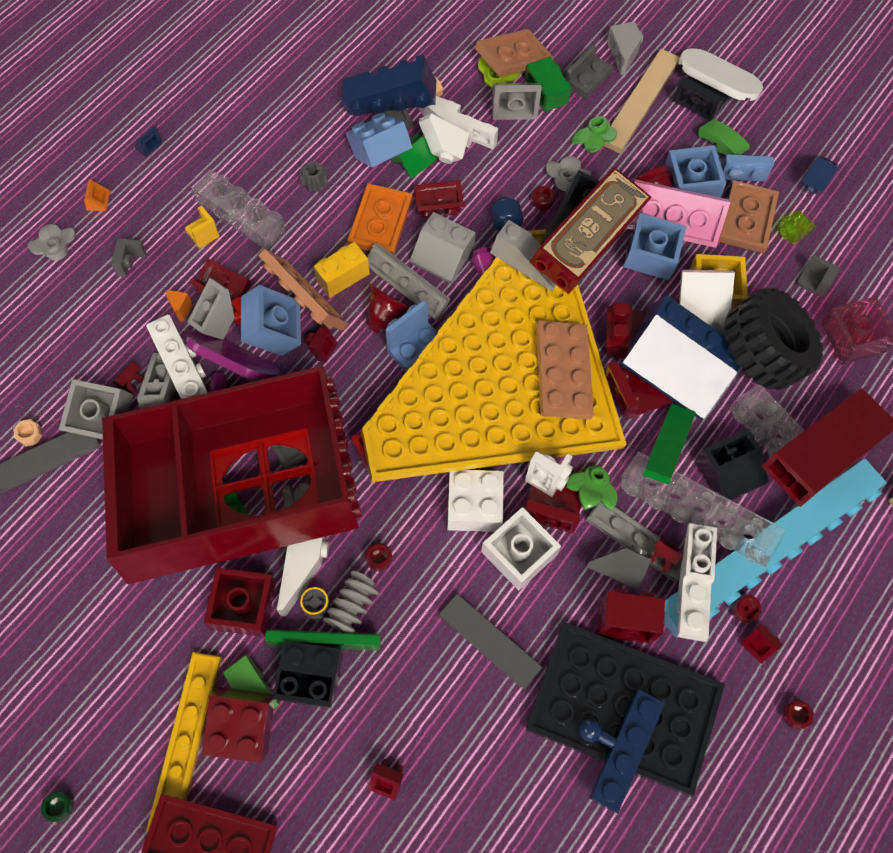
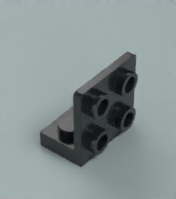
M683 77L678 84L673 101L711 121L729 100L730 96L693 77L689 79Z

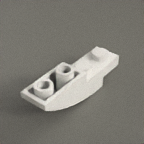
M436 96V105L418 108L423 116L432 113L470 133L466 145L468 148L472 142L494 149L497 144V127L476 120L469 115L461 114V105Z
M689 523L687 528L676 613H678L677 637L703 642H706L709 638L711 584L715 578L717 528Z

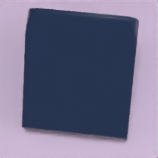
M154 126L135 145V149L145 157L162 144L158 129Z

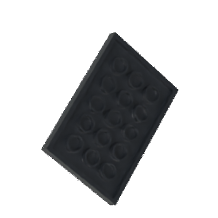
M563 622L525 731L605 762L610 747L599 741L587 742L583 740L579 734V725L586 718H594L599 721L602 730L616 737L634 693L640 689L664 702L665 705L635 775L689 797H694L725 684Z

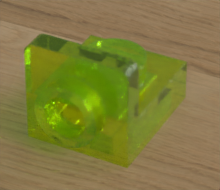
M798 210L791 216L786 215L779 224L777 231L794 246L813 231L816 225Z

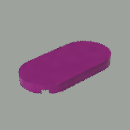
M191 331L186 335L184 342L192 352L243 377L258 381L259 377L268 379L277 377L280 374V369L275 364L224 339L202 334L198 331Z

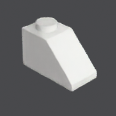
M432 113L420 118L419 125L433 155L439 157V160L446 164H452L463 159L470 133Z

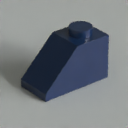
M822 155L817 156L802 180L806 184L804 188L814 194H817L818 191L823 193L841 166Z

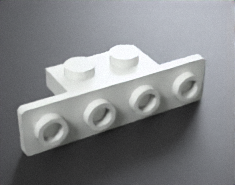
M170 315L163 316L147 324L146 327L180 398L184 399L208 393L202 379L206 377V374L201 364H195L193 360L196 357V353L188 349Z

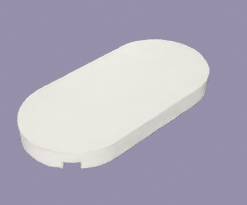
M691 48L684 50L681 54L679 65H683L682 69L686 74L738 100L750 98V101H753L760 96L763 90V85L756 76L707 51Z

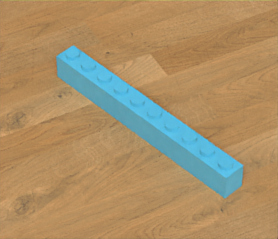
M864 458L828 484L803 506H797L715 565V578L711 584L710 619L720 612L718 606L723 602H726L729 606L741 597L739 591L745 586L748 590H751L762 581L759 576L767 572L771 575L783 565L780 561L785 557L792 560L803 552L800 548L803 544L807 542L811 546L821 539L823 535L820 532L825 528L832 531L843 523L840 519L843 515L847 514L851 517L863 508L860 505L861 502L867 500L870 503L882 494L879 489L887 482ZM678 592L665 600L664 624L674 637L677 636L678 613H676Z

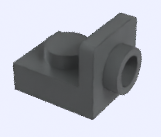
M133 238L117 239L111 265L118 277H127L129 268L133 266V257H146V251L141 241Z

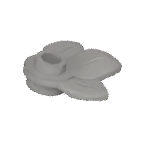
M574 156L563 158L561 163L548 161L546 164L547 174L555 178L556 187L562 191H566L578 170L591 176V171L581 169L580 160Z
M47 224L40 229L39 238L28 242L27 246L35 255L44 254L53 261L61 260L68 253L67 245L74 240L75 230L73 227L60 230L56 224Z

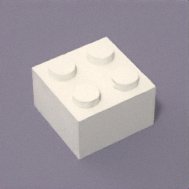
M460 470L450 472L447 530L495 532L503 524V471Z
M522 507L483 542L481 552L519 591L558 555L561 545Z

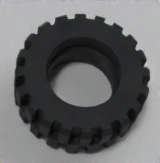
M775 288L760 289L729 311L724 326L726 330L725 339L729 343L728 349L730 354L733 353L736 364L742 367L743 373L747 377L753 378V382L758 385L763 384V387L768 389L782 390L807 377L818 369L823 353H821L823 344L820 342L821 336L815 328L814 320L810 319L807 314L808 311L804 307L802 308L795 298L789 297L788 293Z

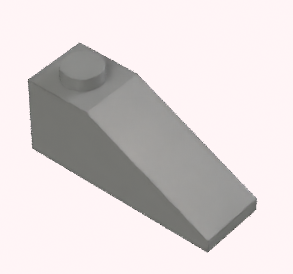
M508 220L496 236L490 253L547 289L553 291L556 287L554 282L529 263L541 245L530 232Z
M152 353L137 398L140 409L175 400V385L159 353Z

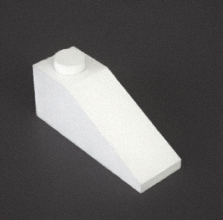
M325 537L287 547L277 611L280 616H286L322 566L323 558L328 557L329 542L325 540Z

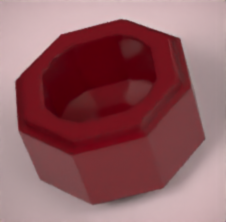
M547 186L537 187L532 192L533 206L539 210L550 209L555 201L554 190Z
M381 543L368 547L365 555L369 568L379 572L389 568L393 558L389 547Z
M794 700L784 706L783 719L789 728L802 730L813 723L814 711L807 702Z

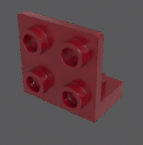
M617 361L608 364L605 373L608 385L625 420L671 403L672 400L627 368L621 369Z
M566 483L562 491L557 489L553 497L532 485L525 510L540 525L574 534L581 515L579 513L582 504L579 492L567 489Z

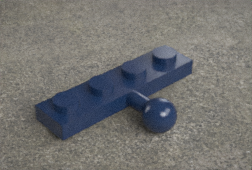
M640 689L636 690L616 737L602 730L601 724L594 718H586L580 723L579 734L583 740L587 742L599 741L610 747L588 799L614 813H619L665 705L664 702Z

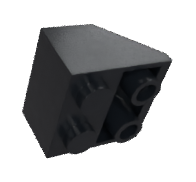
M748 428L704 448L695 460L722 505L769 482L767 472L762 467L765 463L763 451Z
M284 641L273 700L331 708L339 682L343 658L341 649Z

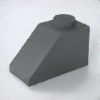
M632 545L631 549L623 547L588 561L587 567L638 590L652 559L646 557L648 551Z

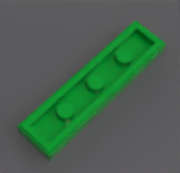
M671 404L643 476L669 485L696 411Z
M268 630L265 636V642L268 646L283 647V642L288 641L345 650L381 651V638L379 634Z

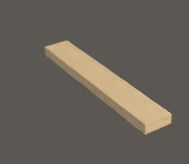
M660 49L611 125L617 131L616 139L612 142H605L603 146L617 153H622L677 67L680 59L679 56Z

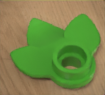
M598 116L589 121L588 127L580 129L574 135L572 144H584L588 153H594L599 151L605 142L614 141L617 137V131L610 126L609 121L605 117Z
M591 466L585 472L575 473L570 476L566 488L579 492L583 509L587 510L601 502L606 508L613 510L617 504V492L609 483V474L602 467Z

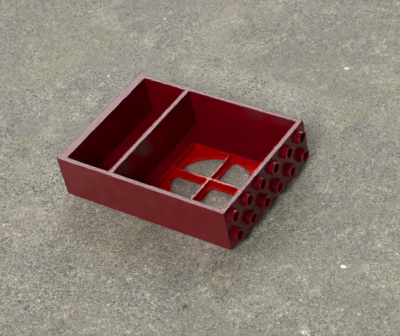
M319 366L102 418L107 561L127 584L359 529L357 518L362 517L355 495L357 488L354 477L351 474L353 468L350 455L347 453L348 442L345 432L343 433L344 421L341 411H339L340 401L337 390H335L332 375L327 376L324 366ZM272 445L292 447L302 452L307 457L308 462L303 466L271 472L268 448ZM249 451H258L260 474L257 477L228 484L223 483V477L234 461ZM305 475L311 477V482L306 492L294 504L285 509L276 510L273 494V485L275 483ZM262 487L265 512L258 516L241 514L231 509L225 503V496L234 492Z

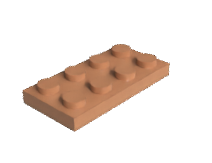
M265 248L258 255L265 262L263 267L272 275L276 274L280 278L278 282L284 289L294 292L296 302L304 308L308 307L312 311L310 316L320 325L324 323L330 329L335 327L341 331L349 324L288 260Z
M538 320L536 336L540 415L591 420L594 416L587 325Z

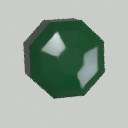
M51 792L42 800L41 814L47 822H64L73 812L74 801L68 793Z

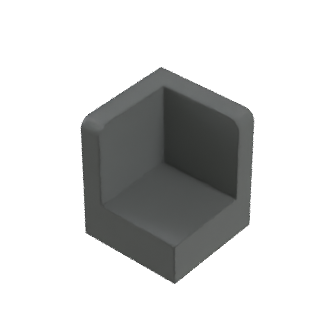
M813 255L796 284L822 298L831 286L840 267Z

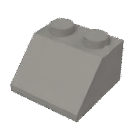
M527 82L493 83L491 97L492 119H537L542 89L541 84Z
M433 212L420 232L410 258V264L452 284L475 248L476 232Z
M72 379L59 430L103 440L102 418L129 412L134 394L118 388Z

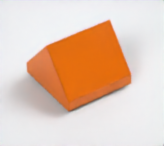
M91 179L88 180L84 198L86 211H106L110 190Z
M166 291L165 295L179 322H184L193 307L188 293Z

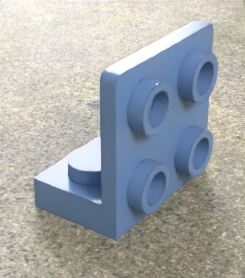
M425 300L419 304L412 305L405 315L399 319L392 320L386 328L387 352L406 372L416 362L429 342L438 334L428 323V303Z

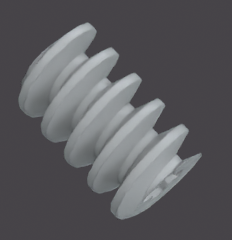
M351 571L353 579L345 581L348 589H340L339 594L343 599H334L333 603L337 609H328L327 612L331 618H323V621L343 633H356L351 624L362 623L357 614L367 615L368 612L363 607V604L372 605L373 601L368 597L369 594H379L374 587L375 583L357 571Z

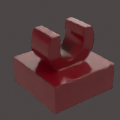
M320 327L316 334L309 332L304 339V342L310 343L308 347L316 359L324 363L327 362L338 344L329 329Z
M131 362L112 383L118 389L125 385L126 390L134 394L136 390L131 386L132 380H137L142 384L144 377L136 374L140 368L134 362Z
M661 536L653 548L656 552L653 553L650 559H652L651 563L653 564L656 558H664L666 564L662 571L666 572L672 563L676 565L683 556V551Z
M762 624L741 642L760 664L766 661L783 645L777 636L774 637L767 630L768 627Z
M384 759L381 765L376 763L368 790L396 800L404 776L402 773L403 766L399 764L395 771L387 767L388 759Z

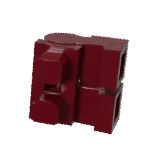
M623 303L607 306V356L615 359L624 358L649 308H644V311H633L632 307Z

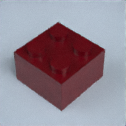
M216 567L204 624L214 631L265 637L276 585L272 575Z
M619 588L608 591L599 604L597 635L611 639L653 644L664 631L665 599L657 598L656 594L648 592L634 595L629 594L628 590Z
M218 687L209 695L202 755L261 763L269 749L275 701L273 700V694Z

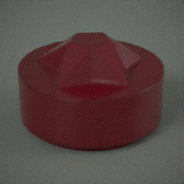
M741 594V597L732 603L731 610L733 616L738 621L751 623L758 619L761 613V605L755 596Z

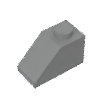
M635 21L610 26L607 44L620 75L626 73L639 52L640 44L643 42L642 31L638 29Z
M209 278L187 323L202 334L223 340L234 320L229 289L214 279Z

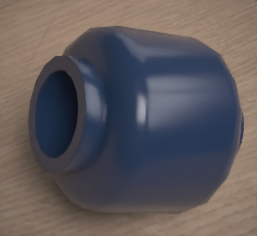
M502 197L491 207L492 221L496 230L501 231L508 220L518 226L523 224L524 217L521 205L517 200Z

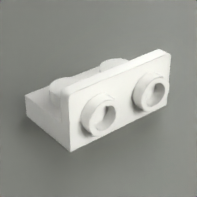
M536 451L530 461L525 481L553 497L556 490L562 491L569 480L568 476L573 469V466L570 465L573 456L567 454L561 465H559L551 456L542 455Z

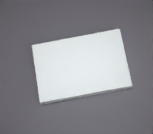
M682 270L679 304L724 336L726 333L724 329L726 318L731 310L735 272L733 270Z

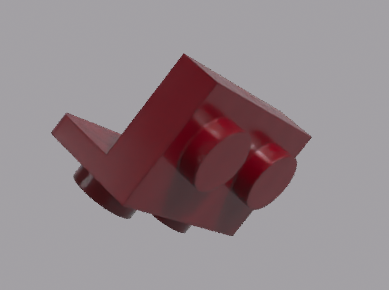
M461 180L414 185L417 215H423V218H430L433 212H446V215L460 214V210L465 208Z
M207 258L198 279L191 278L189 283L196 286V292L202 294L209 278H212L229 289L232 301L246 294L252 281Z

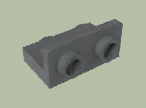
M595 45L588 51H583L579 59L574 64L571 63L565 72L566 80L569 81L572 91L584 99H587L607 79L613 70V66L596 56L597 47Z

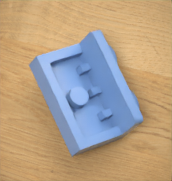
M727 154L725 158H720V163L726 180L766 182L774 166V157Z

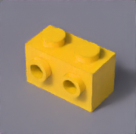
M355 242L341 247L336 253L328 258H322L313 266L316 281L329 298L370 274L368 258Z

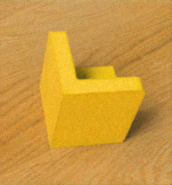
M202 205L197 208L201 218L185 227L186 233L199 249L219 237L214 220Z

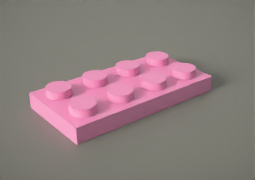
M635 179L634 183L652 196L640 213L686 226L683 241L717 247L730 205L729 199ZM638 216L631 222L627 229L633 230Z

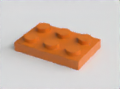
M367 183L347 240L348 245L355 242L360 249L370 251L373 244L379 243L395 255L413 200V194Z

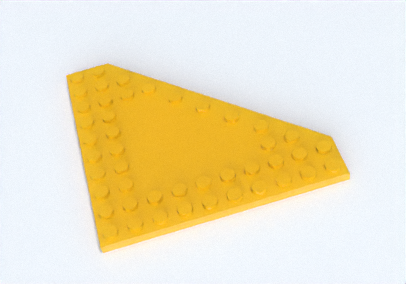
M546 230L528 232L540 244ZM497 257L361 431L371 482L531 461L536 451L542 455L546 454L552 458L564 457L567 454L579 455L623 449L627 445L579 286L577 285L569 295L557 285L551 291ZM538 320L587 325L594 416L591 420L540 415L536 336Z

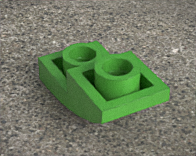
M713 119L699 128V137L717 143L716 150L724 155H741L749 150L750 145L735 130L720 121Z
M248 654L244 655L223 672L232 689L267 694L274 693L263 680V673ZM274 701V709L280 704V701Z

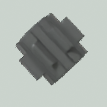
M309 161L306 163L307 165L299 170L301 186H305L306 189L308 188L309 192H319L322 187L328 184L327 168H323L322 164L319 165L317 161L311 163Z

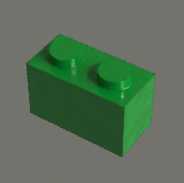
M551 56L527 64L525 81L527 83L541 84L539 104L544 112L568 104L572 91L571 85L568 80H565L559 65L555 64Z

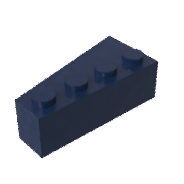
M422 54L416 56V61L410 63L407 60L398 62L397 67L391 69L384 66L378 68L377 73L374 74L365 72L343 79L342 105L349 115L354 116L373 112L382 113L390 110L402 111L406 108H425L436 105L437 80Z

